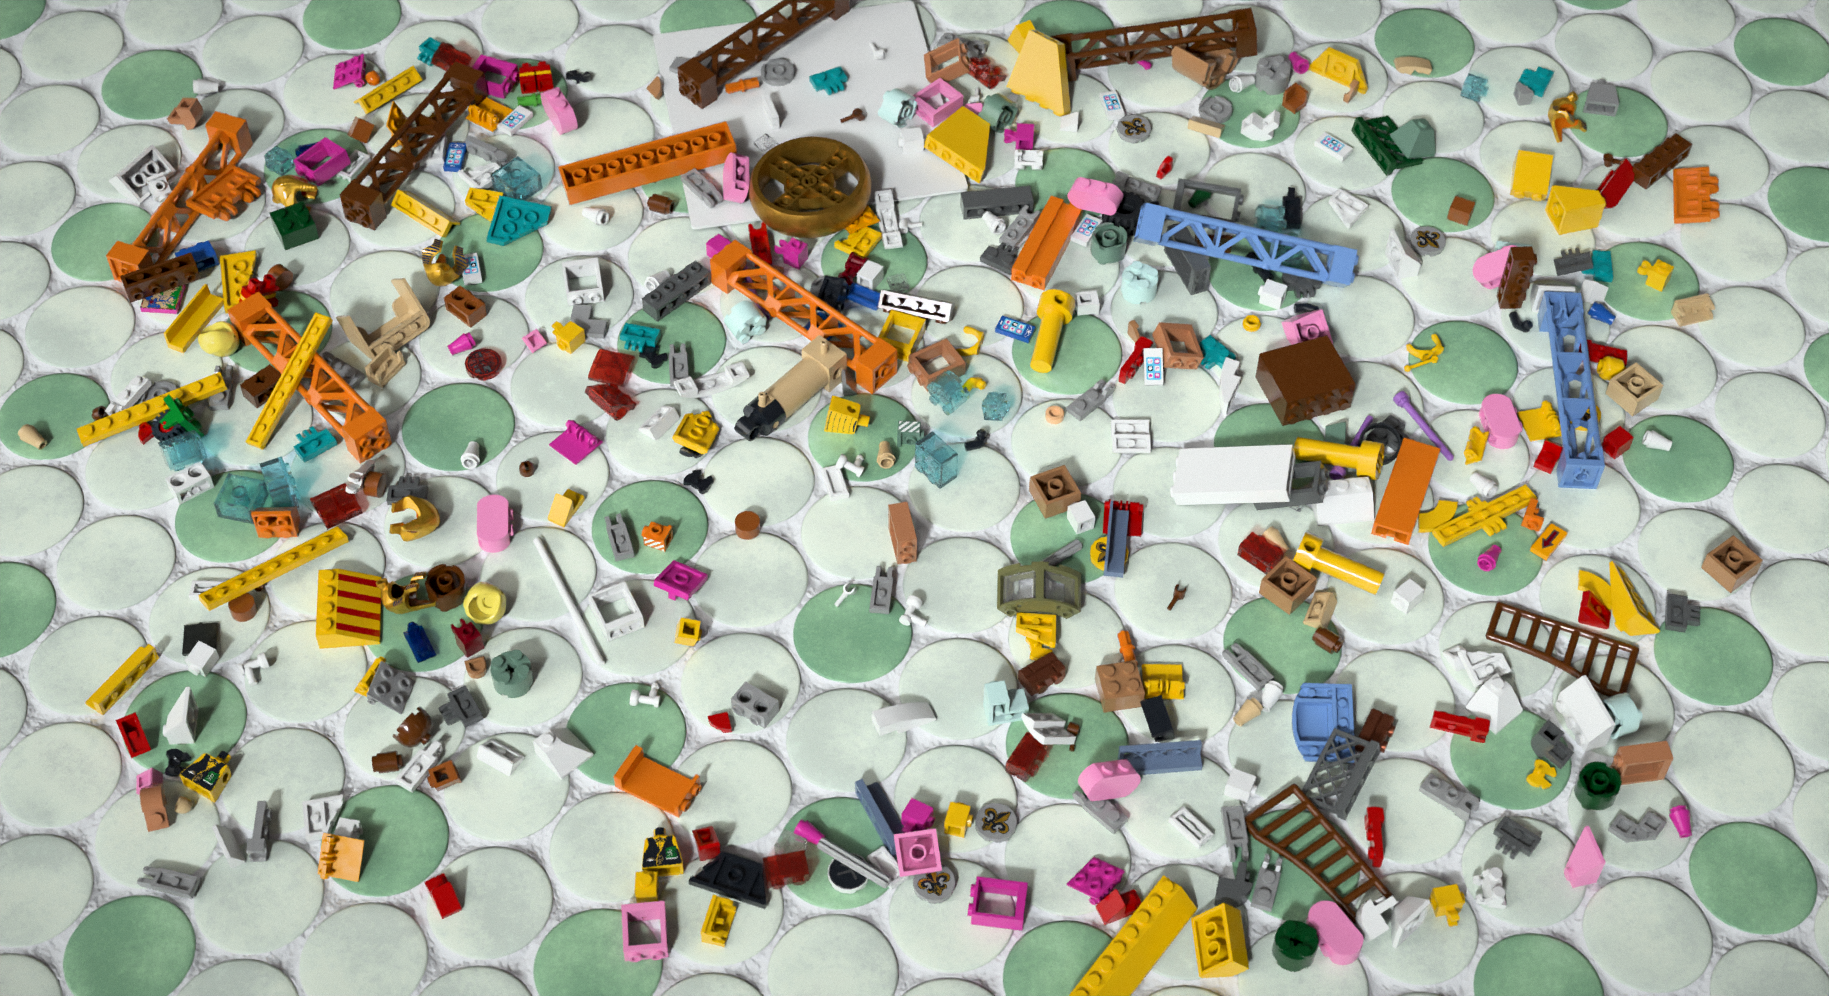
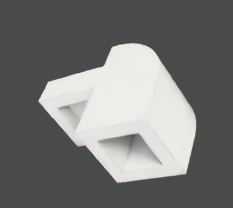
M1274 110L1267 117L1262 118L1255 112H1252L1242 121L1241 133L1252 140H1270L1273 138L1274 130L1280 124V113Z
M1383 896L1374 902L1369 899L1359 907L1356 913V925L1366 943L1390 929L1380 913L1397 904L1393 896L1388 899Z

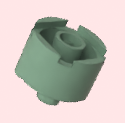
M1000 93L992 96L988 95L984 100L985 105L978 116L990 123L992 130L997 133H1003L1005 131L1004 128L1007 125L1010 126L1016 117L1017 108H1015V105L1017 104Z
M1110 222L1102 223L1095 227L1091 236L1090 251L1099 264L1115 263L1124 259L1127 244L1126 230L1120 225L1117 227L1114 226V223Z
M520 650L504 652L494 657L491 661L492 681L498 694L506 695L508 698H518L530 690V686L534 681L531 662Z

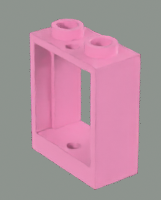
M941 78L913 95L916 97L914 101L917 102L915 114L932 127L947 119L963 106L962 93ZM941 93L949 101L935 110L926 101Z
M665 901L621 905L625 961L661 960L668 957ZM660 919L661 943L629 946L628 922Z

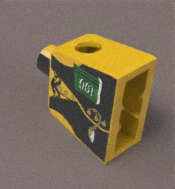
M221 751L216 758L207 753L202 754L180 773L183 785L216 802L232 775L227 765L231 756L225 751Z
M655 828L653 830L654 837L646 838L644 842L642 871L650 870L657 872L658 877L684 874L682 858L675 836H666L665 828Z

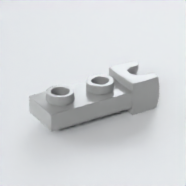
M946 32L937 42L938 47L959 38L962 43H966L969 52L967 53L969 59L975 62H979V54H985L986 52L984 42L976 39L971 41Z
M1120 171L1116 172L1115 180L1112 181V184L1116 185L1121 191L1134 192L1135 195H1140V198H1143L1148 203L1157 201L1162 189L1130 178L1129 174Z
M1025 205L1017 218L999 238V243H1005L1006 247L1008 245L1012 246V250L1016 248L1030 230L1034 228L1040 212L1037 210L1033 214H1029L1027 211L1029 206Z
M1432 773L1419 788V792L1453 811L1455 816L1466 822L1470 819L1471 810L1477 811L1480 805L1478 798L1470 793L1465 794Z
M257 801L252 838L248 839L246 853H250L249 860L251 862L267 861L268 846L266 840H269L270 836L268 822L272 821V809H269L266 801Z

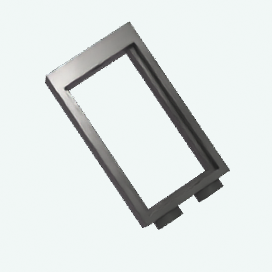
M1178 179L1173 209L1181 210L1185 188L1234 196L1235 202L1231 219L1208 215L1202 216L1233 223L1239 222L1241 212L1238 211V206L1243 204L1244 195H1241V189Z
M1180 223L1167 226V231L1174 228ZM1184 227L1168 238V240L1198 246L1187 227ZM1164 246L1165 254L1190 295L1207 291L1211 266L1205 256Z
M1321 461L1295 464L1293 479L1314 476L1313 488L1291 490L1290 502L1253 503L1256 510L1323 503L1324 495L1327 492L1325 484L1329 477L1327 468H1324Z

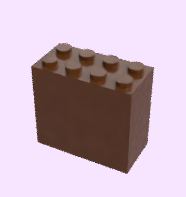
M1328 335L1259 354L1255 378L1282 426L1292 425L1303 420H1310L1314 417L1328 415L1332 412L1346 410L1351 407L1356 383Z

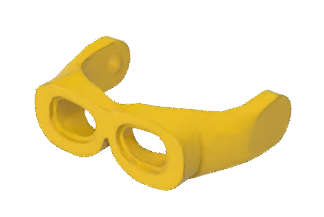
M965 326L963 331L976 336L978 341L968 349L957 348L956 351L960 356L978 355L984 340V332Z
M1436 334L1431 335L1432 340L1436 344L1431 350H1417L1411 344L1406 345L1407 351L1421 361L1429 359L1431 355H1440L1444 347Z

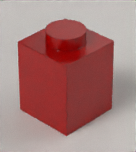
M1619 426L1604 437L1601 446L1603 451L1615 460L1630 449L1634 437Z

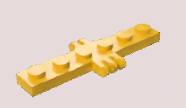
M1526 484L1488 503L1485 500L1481 501L1476 496L1472 500L1466 501L1469 507L1468 513L1434 528L1432 535L1443 547L1480 529H1483L1488 536H1492L1494 532L1499 533L1507 528L1502 520L1503 518L1527 507L1530 499H1537V496Z

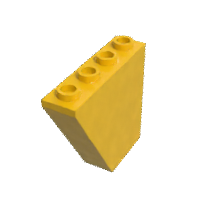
M1029 30L1007 87L1012 89L1011 92L1017 95L1022 94L1026 96V100L1036 101L1040 107L1053 110V113L1060 117L1071 112L1065 44L1038 30Z
M962 106L927 134L924 147L977 183H980L985 171L990 123Z

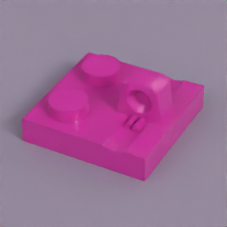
M673 560L654 579V586L667 591L669 599L675 601L677 597H681L688 601L707 581L708 574Z

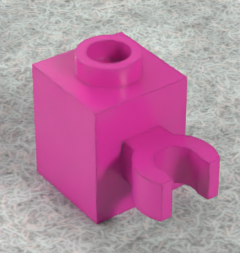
M1017 123L1016 132L1011 129H1005L1004 142H1016V150H1033L1034 124Z
M793 237L788 243L780 239L779 245L781 247L774 246V251L777 254H783V263L799 270L808 259V244Z
M911 798L902 812L901 824L904 825L902 832L908 833L927 830V828L930 829L935 821V817H933L934 808Z

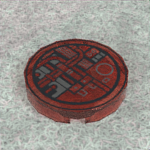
M477 349L466 357V372L473 379L475 377L482 381L490 380L496 377L500 369H502L501 356L492 349Z

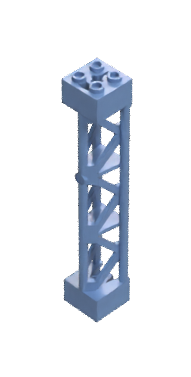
M1145 203L1141 206L1133 241L1151 246H1166L1260 267L1266 270L1322 281L1321 284L1339 288L1347 287L1350 283H1353L1355 278L1353 269L1359 259L1356 249L1286 235L1150 203ZM1165 219L1180 222V224L1161 235ZM1190 226L1205 248L1168 240V238L1184 227ZM1204 228L1215 230L1213 243ZM1222 232L1236 234L1234 238L1219 247ZM1245 238L1260 260L1226 253L1225 250ZM1260 240L1271 242L1269 255ZM1278 244L1292 247L1289 251L1275 259ZM1302 251L1315 272L1281 265V262ZM1316 253L1327 255L1325 267Z
M1544 291L1537 318L1539 332H1549L1563 451L1556 469L1558 488L1597 489L1605 463L1600 441L1585 332L1581 293ZM1567 335L1575 336L1573 352H1565L1563 337ZM1580 343H1581L1582 353H1578V352H1579ZM1583 361L1584 372L1580 375L1576 371ZM1573 380L1581 382L1579 398H1571L1569 382ZM1586 389H1587L1588 399H1585ZM1589 407L1591 418L1586 421L1582 418ZM1582 426L1587 428L1588 432L1584 452L1578 454L1575 428ZM1592 437H1593V438H1594V446H1595V449H1594L1593 452L1589 455V453H1590V448H1591Z

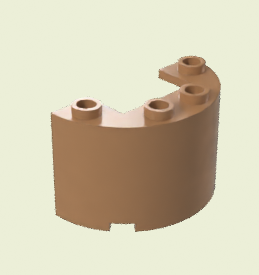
M1208 40L1204 42L1201 46L1218 43L1212 40ZM1186 44L1176 45L1171 52L1173 56V69L1208 90L1219 87L1225 81V75L1231 74L1239 60L1236 52L1231 49L1192 54L1185 50Z

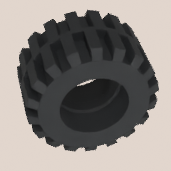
M1122 191L1123 200L1114 215L1102 214L1101 220L1102 223H1114V226L1117 227L1120 225L1126 230L1127 237L1130 235L1135 236L1140 209L1145 204V200L1140 198V195H1135L1134 192Z

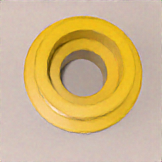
M1248 315L1243 320L1242 326L1249 332H1255L1260 329L1261 322L1257 316Z

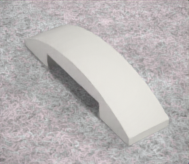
M892 190L874 191L877 218L880 220L878 224L880 233H882L884 248H902Z
M743 362L726 366L725 372L693 380L690 376L674 381V386L680 397L699 398L733 388L748 379L750 375Z

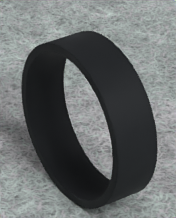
M1373 423L1362 431L1358 447H1361V440L1364 434L1371 429L1385 428L1391 431L1397 438L1398 450L1392 457L1383 460V465L1389 464L1398 456L1401 447L1400 435L1393 426L1387 423Z

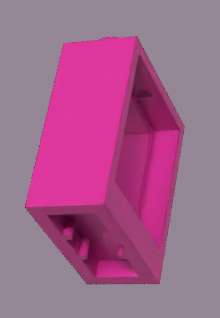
M482 54L472 66V68L482 71L484 74L489 71L506 76L502 84L486 80L488 95L505 99L507 94L512 91V87L520 78L517 64Z
M326 137L293 160L296 166V173L299 176H304L310 183L313 182L317 186L322 185L351 164L346 150ZM325 157H331L330 160L325 162L316 170L313 171L310 169L314 165L319 163L321 160H323Z
M977 876L976 884H971L970 897H974V900L968 906L967 916H971V924L1022 931L1028 883ZM980 893L1017 896L1015 917L978 912Z

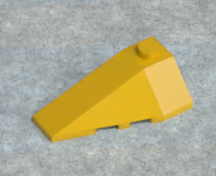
M1611 561L1609 568L1612 614L1616 620L1614 622L1615 626L1619 631H1624L1630 636L1659 633L1660 629L1651 612L1647 613L1642 606L1644 601L1634 591L1635 587L1620 566Z

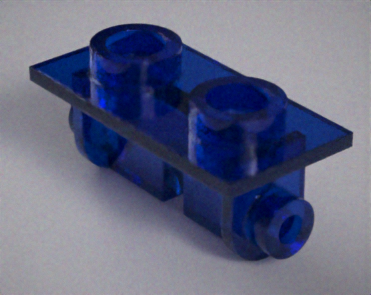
M415 622L408 623L407 631L403 632L417 663L437 656L422 625L419 626Z

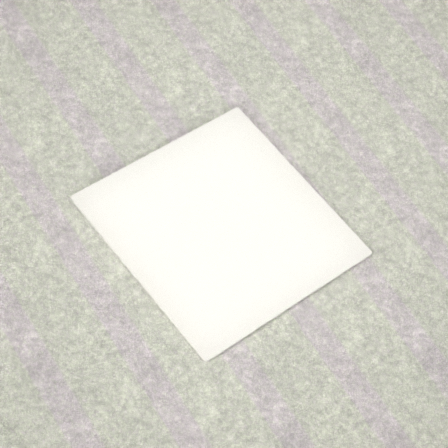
M913 1L852 8L836 21L828 15L824 16L765 55L759 63H753L717 87V100L704 109L694 105L688 98L680 94L678 74L670 72V65L676 57L690 60L696 56L699 50L706 51L749 22L653 35L672 134L677 135L726 121L736 144L737 154L749 157V180L757 162L773 147L796 138L825 137L848 145L866 163L872 181L871 195L867 205L875 204L874 191L892 190L893 200L901 201L968 190L964 173L925 147L923 152L903 154L902 147L899 148L897 138L900 137V130L921 127L925 145L927 134L938 125L932 127L914 113L912 119H907L905 122L907 125L899 128L878 116V110L882 106L883 96L886 91L899 88L913 96L930 85V82L926 79L924 54L928 53V49ZM812 16L798 18L799 25ZM768 19V20H764V21H765V22H772V19ZM759 28L758 36L763 35L770 29ZM749 30L739 38L748 44L752 41L753 32ZM777 32L773 36H783L784 34ZM733 41L724 47L733 49ZM773 42L759 44V50L761 51ZM870 43H873L877 49L884 50V59H874V52L869 46ZM719 54L718 62L725 60L731 55ZM738 58L733 62H744L745 60ZM777 58L787 60L788 63L794 66V79L784 86H771L765 83L761 76V68L764 63L767 64L769 60ZM840 66L847 76V82L842 83L844 91H840L838 88V93L832 91V95L829 96L824 89L816 92L809 81V76ZM733 68L721 69L719 71V77L723 76ZM757 77L759 81V88L730 94L725 91V84L738 82L739 79L745 80ZM769 93L778 113L779 129L772 130L764 112L762 95ZM941 93L926 101L935 110L944 104ZM855 108L863 111L862 114L865 116L863 121H858L856 118L844 123L840 121V119L850 116ZM725 163L697 170L723 196V169ZM806 163L796 166L800 167L803 165H819L820 163ZM849 172L845 173L836 180V189L849 196L856 188L858 181ZM772 178L765 186L762 194L772 203L784 193V185ZM683 183L691 227L694 230L761 220L751 205L749 189L746 199L742 204L724 199L723 202L718 203L711 195L710 198H712L715 205L713 208H709L704 200L702 201ZM821 207L812 210L801 209L799 212H813L824 210V208Z

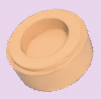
M1059 406L1048 407L1045 413L1047 422L1051 424L1061 423L1064 419V410Z

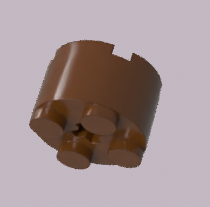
M441 564L433 567L427 574L425 587L428 599L436 601V606L434 607L447 612L464 602L468 590L464 573L459 567Z

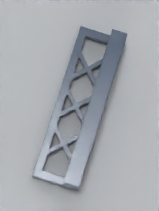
M1201 740L1119 746L1117 760L1128 759L1139 775L1202 770L1200 755L1202 743Z

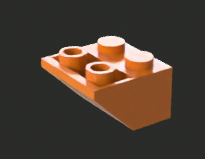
M258 507L251 512L259 538L298 537L300 516L297 507Z

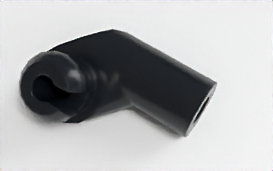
M1309 303L1294 304V313L1311 312L1320 309L1318 306Z
M1514 311L1509 314L1515 329L1526 333L1533 327L1531 321H1520L1517 312Z
M978 430L976 432L977 436L973 441L964 442L965 450L971 451L982 448L988 439L986 430Z

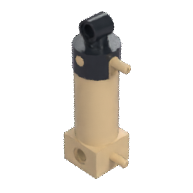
M818 335L802 349V360L764 392H759L758 396L744 407V416L736 422L734 430L748 441L755 440L759 434L764 436L771 434L822 388L831 392L841 383V371H847V354Z

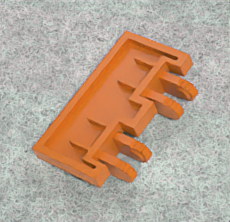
M232 165L187 199L186 206L212 219L219 218L229 221L231 219L230 215L235 216L238 213V209L234 206L236 202L241 199L252 203L254 196L257 198L261 195V191L257 188L261 184L260 177Z
M1709 167L1673 169L1674 224L1711 222V219L1719 217V203L1710 201V194L1719 192V186H1717L1719 179L1709 176Z

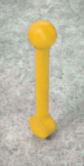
M1434 355L1431 357V359L1425 360L1423 362L1411 366L1406 365L1404 367V370L1406 372H1410L1413 368L1431 362L1437 363L1438 357Z

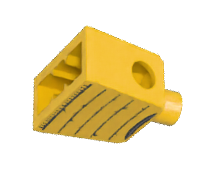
M832 395L824 431L854 434L857 425L868 427L870 416L859 414L861 407L859 403Z

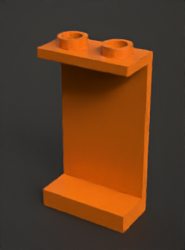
M635 745L614 775L615 787L678 818L689 809L692 798L699 794L702 787L699 775L696 774L691 780L644 757L643 748Z

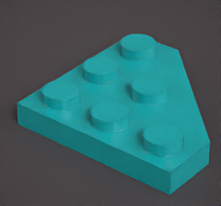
M499 195L486 238L487 243L505 246L546 226L551 214V206Z

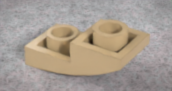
M1398 57L1394 59L1396 70L1402 74L1411 75L1415 70L1418 73L1429 75L1432 71L1430 61L1424 58Z

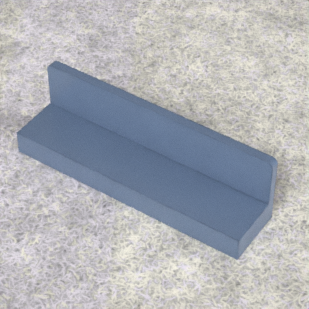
M1110 501L1103 576L1123 578L1129 511L1114 510L1113 501Z
M863 779L856 781L855 793L886 849L893 857L897 856L894 834L904 833L902 832V824L878 782L866 786Z

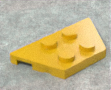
M1328 47L1309 65L1308 70L1349 88L1350 83L1355 79L1359 81L1358 92L1365 94L1368 91L1360 62L1354 57Z

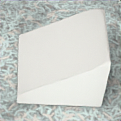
M1079 112L1061 117L1060 131L1077 132Z
M1460 645L1443 652V656L1455 671L1464 669L1457 653L1466 649Z

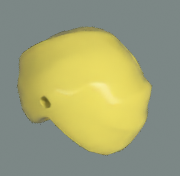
M219 321L201 331L198 336V342L206 353L218 357H228L237 350L239 336L231 324Z
M488 582L475 584L464 598L463 606L466 615L476 624L489 625L496 623L502 618L506 610L505 594L500 588Z

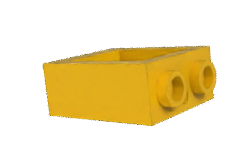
M891 310L878 337L897 349V359L909 362V355L916 352L925 333L926 319ZM893 324L915 330L909 344L886 338Z

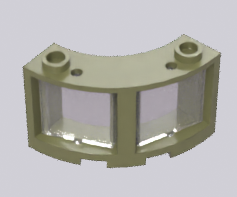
M1032 562L1031 565L1024 566L1017 563L1003 567L998 570L997 609L1009 617L1016 615L1017 612H1046L1068 619L1081 612V573L1064 565H1059V567L1049 566V562Z

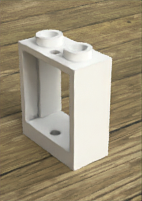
M598 257L562 262L568 306L604 301ZM596 275L598 288L570 290V278Z
M625 581L588 595L590 608L607 642L644 628L643 615ZM624 598L632 614L606 624L599 607Z

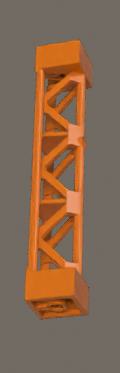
M214 112L205 124L209 137L208 144L197 159L185 169L178 184L166 200L159 205L136 240L131 244L117 241L107 253L106 257L114 280L122 282L120 276L154 265L150 253H158L160 256L155 264L163 262L168 258L200 214L191 208L176 207L184 192L188 189L193 191L194 195L207 185L204 175H215L218 177L232 165L236 166L239 160L243 159L252 147L253 143L245 119L226 113ZM222 143L220 169H205L209 159L215 151L219 150V145ZM233 148L236 155L227 165L228 151ZM174 213L187 214L189 216L182 227ZM157 228L164 229L163 245L161 247H147L146 245ZM171 232L177 233L173 240L170 242Z
M737 240L727 244L724 249L713 255L710 259L712 284L726 294L730 293L733 289L738 290L767 310L773 318L777 317L810 341L818 335L825 339L829 336H835L841 341H829L838 348H853L854 358L851 360L847 357V366L856 372V383L871 394H874L897 374L896 348L880 337L874 336L766 263ZM747 258L760 266L759 269L749 268L743 270L747 263ZM766 275L767 280L765 281L759 276ZM745 277H750L756 283L742 282L745 280ZM775 277L787 285L782 291L773 285ZM749 289H766L768 297L766 300H763ZM795 291L801 294L803 297L795 298ZM808 304L810 306V310L806 309L802 305ZM787 306H791L798 312H782V310ZM817 307L830 314L825 321L816 314ZM791 318L810 319L809 330ZM838 320L845 324L846 327L838 328ZM845 334H853V339H850ZM862 336L873 343L867 350L860 344L859 339Z
M257 292L228 309L229 318L232 326L238 333L239 339L246 346L253 344L282 374L302 336ZM269 316H271L277 323L273 322L269 318ZM273 331L279 338L265 337V335ZM288 335H290L298 344H296ZM262 343L278 344L276 355L274 356ZM316 352L308 366L312 372L306 371L303 375L304 378H312L310 389L307 390L299 383L296 390L345 439L347 450L361 464L392 444L387 422ZM322 369H324V370L332 377V379H330V378L322 371ZM332 400H341L345 406L328 405L326 403ZM328 411L346 413L344 425L342 426Z

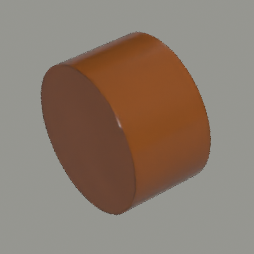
M282 264L274 265L267 273L276 278L275 284L280 288L279 291L285 290L292 283L293 273Z
M369 471L364 480V494L381 498L386 489V474Z
M744 511L736 516L735 532L737 536L744 540H751L759 535L760 518L756 513Z
M245 593L228 602L230 613L236 621H249L257 613L254 598L249 593Z

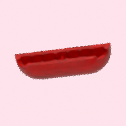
M1627 158L1620 162L1621 164L1615 171L1611 169L1596 189L1606 201L1604 209L1617 206L1634 181L1633 167Z

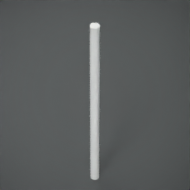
M539 537L535 538L533 542L598 666L604 665L605 661L542 540Z

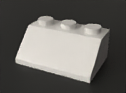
M152 144L115 174L109 182L121 195L140 204L151 194L146 181L147 177L163 172L167 180L176 170Z
M1369 477L1326 481L1327 492L1324 495L1323 503L1311 504L1317 526L1374 521L1373 491Z
M1584 675L1560 692L1556 701V708L1563 715L1568 729L1573 732L1576 743L1581 746L1585 753L1606 746L1615 723L1589 679Z

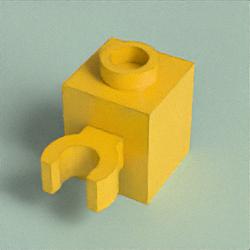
M1659 259L1651 266L1648 261L1643 260L1642 265L1638 267L1637 273L1648 275L1645 284L1662 292L1671 278L1674 266Z
M558 321L551 325L555 329L552 333L556 336L557 346L563 351L565 350L572 354L586 341L584 329L572 321H569L564 327Z
M1457 884L1432 888L1429 900L1435 916L1446 915L1449 927L1457 926V921L1460 920L1458 913L1461 912L1462 906L1465 903L1463 892L1459 890Z

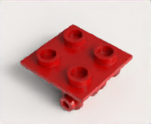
M1111 499L1104 502L1102 534H1107ZM1120 500V503L1113 501L1114 510L1129 511L1127 536L1141 537L1143 504H1140V502H1130L1128 504V501L1122 503V500Z

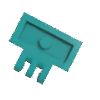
M429 37L419 45L421 53L417 56V59L432 67L437 62L445 65L456 55L453 49Z
M839 66L809 76V81L816 92L824 89L829 96L832 95V91L838 93V88L840 91H844L842 83L847 82V76Z
M1539 66L1536 71L1524 69L1518 82L1528 86L1534 92V95L1543 97L1553 78L1554 71Z
M1593 250L1591 254L1593 268L1581 271V273L1593 275L1596 282H1612L1611 251Z
M625 323L620 333V340L626 341L624 346L626 350H629L631 347L632 351H636L639 346L638 351L643 353L646 345L656 346L661 331L660 329Z
M1211 335L1199 342L1204 357L1200 364L1205 365V368L1208 370L1215 365L1222 369L1226 357L1236 360V355Z
M311 426L309 427L311 434L304 430L302 431L305 436L304 438L300 433L296 435L300 443L293 447L304 463L337 445L336 439L327 428L318 433Z

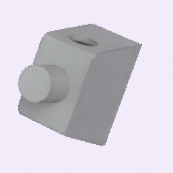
M1599 79L1596 83L1592 82L1583 113L1615 117L1619 106L1616 87L1607 84L1604 79Z

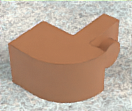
M182 98L167 120L170 124L184 125L187 130H191L202 117L203 108L197 98Z
M163 783L142 787L140 789V802L148 832L170 827Z

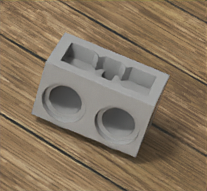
M746 681L731 698L732 710L737 715L748 718L752 724L759 725L764 729L779 712L778 700Z

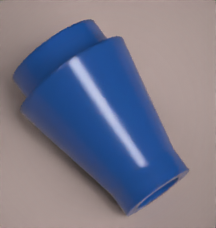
M1597 302L1593 304L1588 312V315L1591 316L1590 318L1609 325L1616 318L1604 305Z

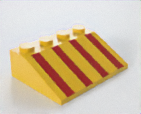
M343 569L318 571L315 636L320 649L380 644L381 590L377 587L376 582L382 579V577Z

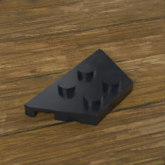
M722 851L712 862L707 863L700 873L695 877L692 875L689 878V885L766 909L762 863Z

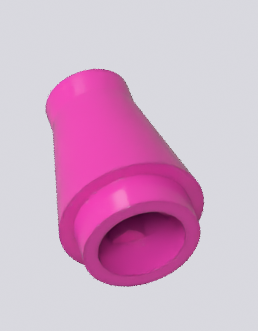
M1291 52L1288 58L1294 71L1299 74L1306 73L1309 69V61L1297 52Z
M468 332L466 334L463 333L447 347L453 356L454 354L473 349L472 347L476 344Z
M1492 545L1478 557V567L1483 571L1493 570L1496 567L1501 548L1497 545Z
M1685 805L1671 808L1669 817L1679 833V837H1690L1692 835L1690 810H1687Z
M803 819L799 821L793 832L797 835V838L816 845L821 838L826 837L810 821Z

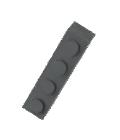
M1030 186L961 192L960 206L963 220L983 218V214L987 211L996 216L1017 215L1025 205L1029 206L1028 213H1033V197Z

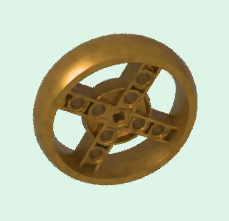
M802 137L783 142L770 149L761 157L750 176L749 199L757 216L771 229L791 237L817 238L839 232L858 219L868 204L872 181L866 163L848 145L825 137ZM806 163H820L819 165H803L800 167L796 166ZM848 172L858 181L856 188L849 196L836 189V180ZM773 178L784 185V193L771 203L764 197L762 192L767 183ZM821 207L824 208V210L813 212H799L801 209L812 210Z

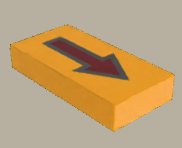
M1551 523L1531 546L1530 551L1547 561L1567 537L1568 533Z

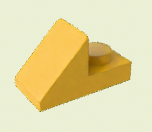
M567 489L563 496L556 493L548 515V521L565 527L585 501L584 496L570 489Z

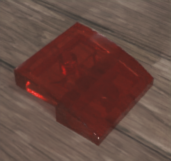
M599 349L592 363L588 379L625 387L635 356Z

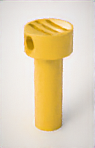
M1050 289L1040 295L1037 315L1041 319V324L1030 362V367L1040 373L1051 371L1062 326L1068 324L1073 317L1076 301L1069 293L1062 290Z
M1303 437L1296 438L1294 444L1296 459L1310 462L1321 461L1322 464L1357 469V477H1369L1372 480H1378L1381 474L1385 450L1384 443L1364 440L1361 447Z
M1305 532L1293 559L1296 564L1310 572L1311 568L1376 595L1385 573L1322 547L1323 538Z

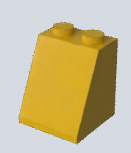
M1518 150L1513 161L1510 195H1514L1516 198L1527 197L1534 201L1545 200L1548 193L1553 155Z
M1554 185L1551 188L1545 211L1557 233L1562 235L1597 228L1602 218L1606 201L1598 190Z

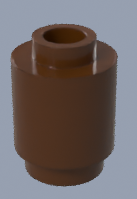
M653 194L648 198L647 206L650 211L667 215L672 214L675 202L669 197Z
M1319 627L1312 637L1317 646L1330 654L1338 653L1343 646L1341 642L1342 637L1326 627Z
M397 750L377 753L376 756H372L374 773L400 771V767L403 766L402 754H398Z

